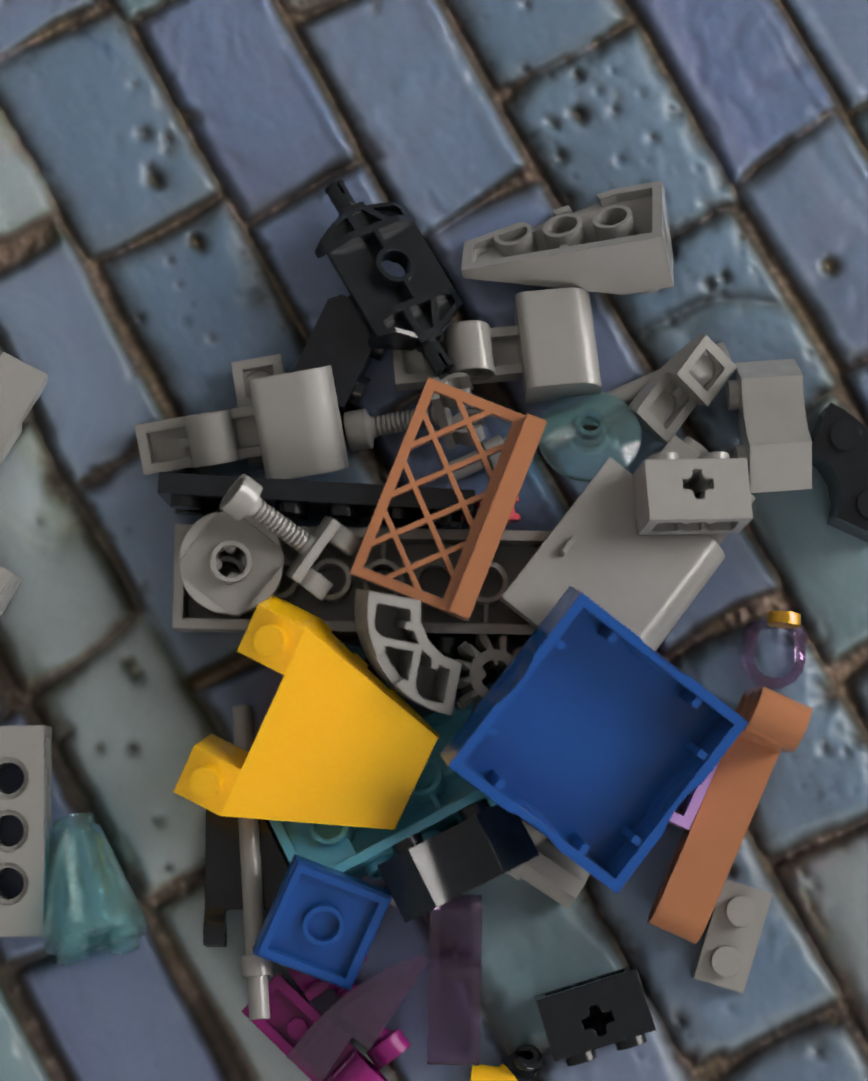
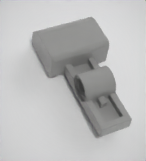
M568 287L517 293L513 309L515 326L490 328L489 324L483 321H460L447 326L438 341L454 365L448 373L440 375V380L456 372L468 374L472 385L522 380L525 404L601 396L602 385L590 293L585 289ZM417 349L412 351L392 350L396 391L424 389L428 377H435L424 356Z
M328 365L249 379L252 405L134 425L143 474L149 475L191 467H205L262 456L266 478L292 479L328 473L349 467L332 366Z

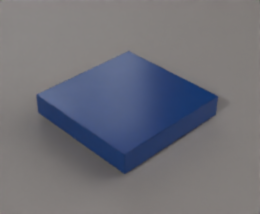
M294 854L253 945V954L350 991L392 900V895L389 890Z

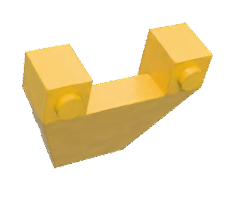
M274 595L257 605L237 652L284 675L250 751L247 752L214 734H210L194 745L173 792L219 816L395 830L440 735L392 688L389 690L367 668L369 665L357 653L353 654L333 635V630L321 618Z

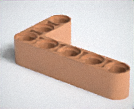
M764 686L748 689L744 692L735 712L749 723L721 758L690 829L684 830L651 907L647 920L649 924L694 944L700 940L780 753L794 752L810 722L812 707Z

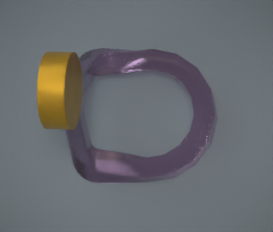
M790 611L767 612V620L751 622L745 626L743 630L744 668L750 679L759 686H764L768 689L785 688L794 683L803 672L806 661L808 634L806 629L800 625L801 614ZM782 628L794 635L795 662L789 674L780 678H771L760 672L755 664L754 655L758 636L762 630Z

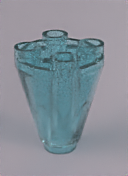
M92 813L72 814L57 819L53 823L55 833L50 837L43 929L44 950L48 954L56 956L57 965L66 966L87 960V953L108 949L109 955H121L139 949L138 938L145 935L149 930L147 918L101 825L96 824L94 814Z

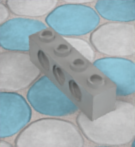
M46 725L0 726V774L3 768L11 763L18 765L24 774L23 785L15 793H8L0 784V825L6 817L12 815L17 817L24 827L22 839L14 846L5 843L0 836V876L7 868H13L22 875L24 881L21 893L15 898L5 895L0 888V937L46 936L52 933V727Z

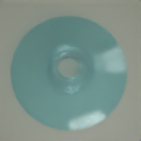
M601 392L562 397L552 404L543 415L542 419L546 420L547 423L539 441L541 453L555 471L567 478L581 482H590L610 457L627 469L638 455L641 445L639 421L633 410L613 395ZM591 424L598 426V428L588 431L582 426Z

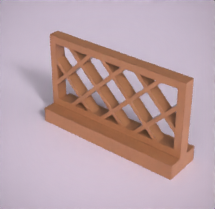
M428 377L350 575L411 599L420 600L421 603L468 622L547 421L529 413L526 416ZM434 393L455 401L463 420L435 432L426 413ZM464 405L481 412L469 417ZM490 416L511 423L506 441L486 451L483 450L472 425ZM422 422H424L429 435L416 440ZM466 427L478 454L450 466L438 438ZM432 441L444 469L415 481L407 463L410 452ZM500 453L493 471L487 458ZM481 461L490 480L487 489L483 493L464 500L453 472ZM404 470L409 484L396 489ZM447 475L458 503L430 515L418 487ZM413 490L424 518L396 530L387 511L392 498ZM481 501L473 520L468 506ZM462 509L470 528L467 539L445 549L433 521ZM385 519L390 533L376 538ZM427 524L439 552L410 564L399 536ZM391 539L394 540L405 566L387 575L364 568L372 548ZM462 550L456 567L453 569L448 555ZM442 558L451 578L444 597L440 598L423 591L414 570ZM408 573L414 587L397 581L395 578Z

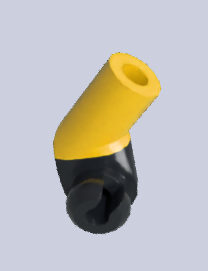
M523 1044L499 1067L472 1063L470 1081H533L539 1076L543 1067L541 1052L533 1045Z

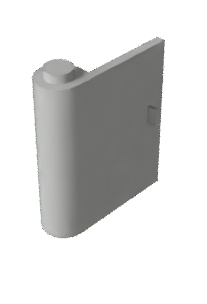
M610 457L499 600L537 629L568 587L572 586L634 632L646 645L656 652L723 562L725 555L719 544L707 534L638 535L633 475Z

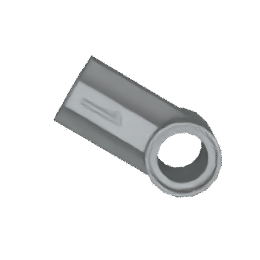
M523 821L539 856L506 873L518 881L521 878L568 909L584 887L590 873L546 841L548 837Z

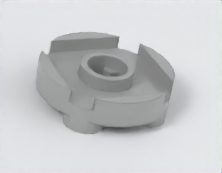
M225 511L205 515L188 530L180 546L179 569L184 587L198 604L211 612L241 616L247 612L254 611L259 603L274 596L282 582L285 556L279 538L273 532H270L269 529H266L256 520L252 519V517L244 516L241 520L237 521ZM237 549L243 551L245 555L242 557L241 562L246 567L240 575L235 572H231L227 577L219 572L223 566L221 560L218 559L220 553L224 550L230 554H233Z

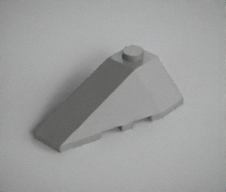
M656 181L612 189L597 194L598 204L572 212L569 205L553 210L554 217L532 227L528 223L518 222L465 241L461 265L462 276L464 279L551 288L575 287L589 292L618 295L639 292L649 294L663 288L674 287L673 252L663 182Z

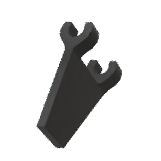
M206 809L203 945L206 947H227L226 912L228 910H243L238 817L219 816ZM259 819L264 909H270L287 872L288 865L266 821Z

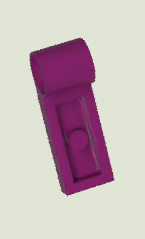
M280 972L268 982L270 1019L250 1021L311 1081H388ZM247 1004L241 1012L249 1019V1007Z

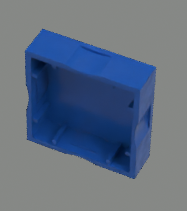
M569 586L447 744L440 756L448 767L505 810L520 816L548 837L559 851L618 894L664 834L666 826L679 804L688 794L704 782L749 722L693 678L677 669L651 649L639 636L574 587Z

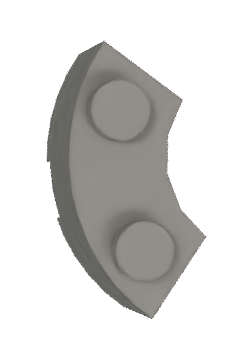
M795 359L734 363L737 366L734 371V380H727L726 402L728 411L736 410L740 445L734 446V458H747L750 493L812 489V439L808 430L805 412L803 374Z
M356 588V630L363 652L371 667L400 696L425 708L452 716L462 663L443 656L429 642L421 623V601Z

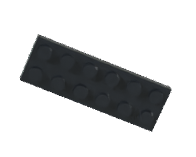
M159 472L158 494L171 508H175V513L203 516L206 515V507L220 508L224 495L239 477ZM250 477L262 486L261 499L291 521H308V513L327 514L328 517L334 518L340 524H359L360 516H373L385 486L378 484ZM418 487L430 515L458 503L453 489ZM460 489L464 500L475 496V490ZM413 490L392 498L387 510L394 527H404L410 524L411 519L424 518ZM474 504L468 506L472 518L474 513ZM462 509L433 521L436 529H461L462 522H467ZM385 519L382 522V526H387Z

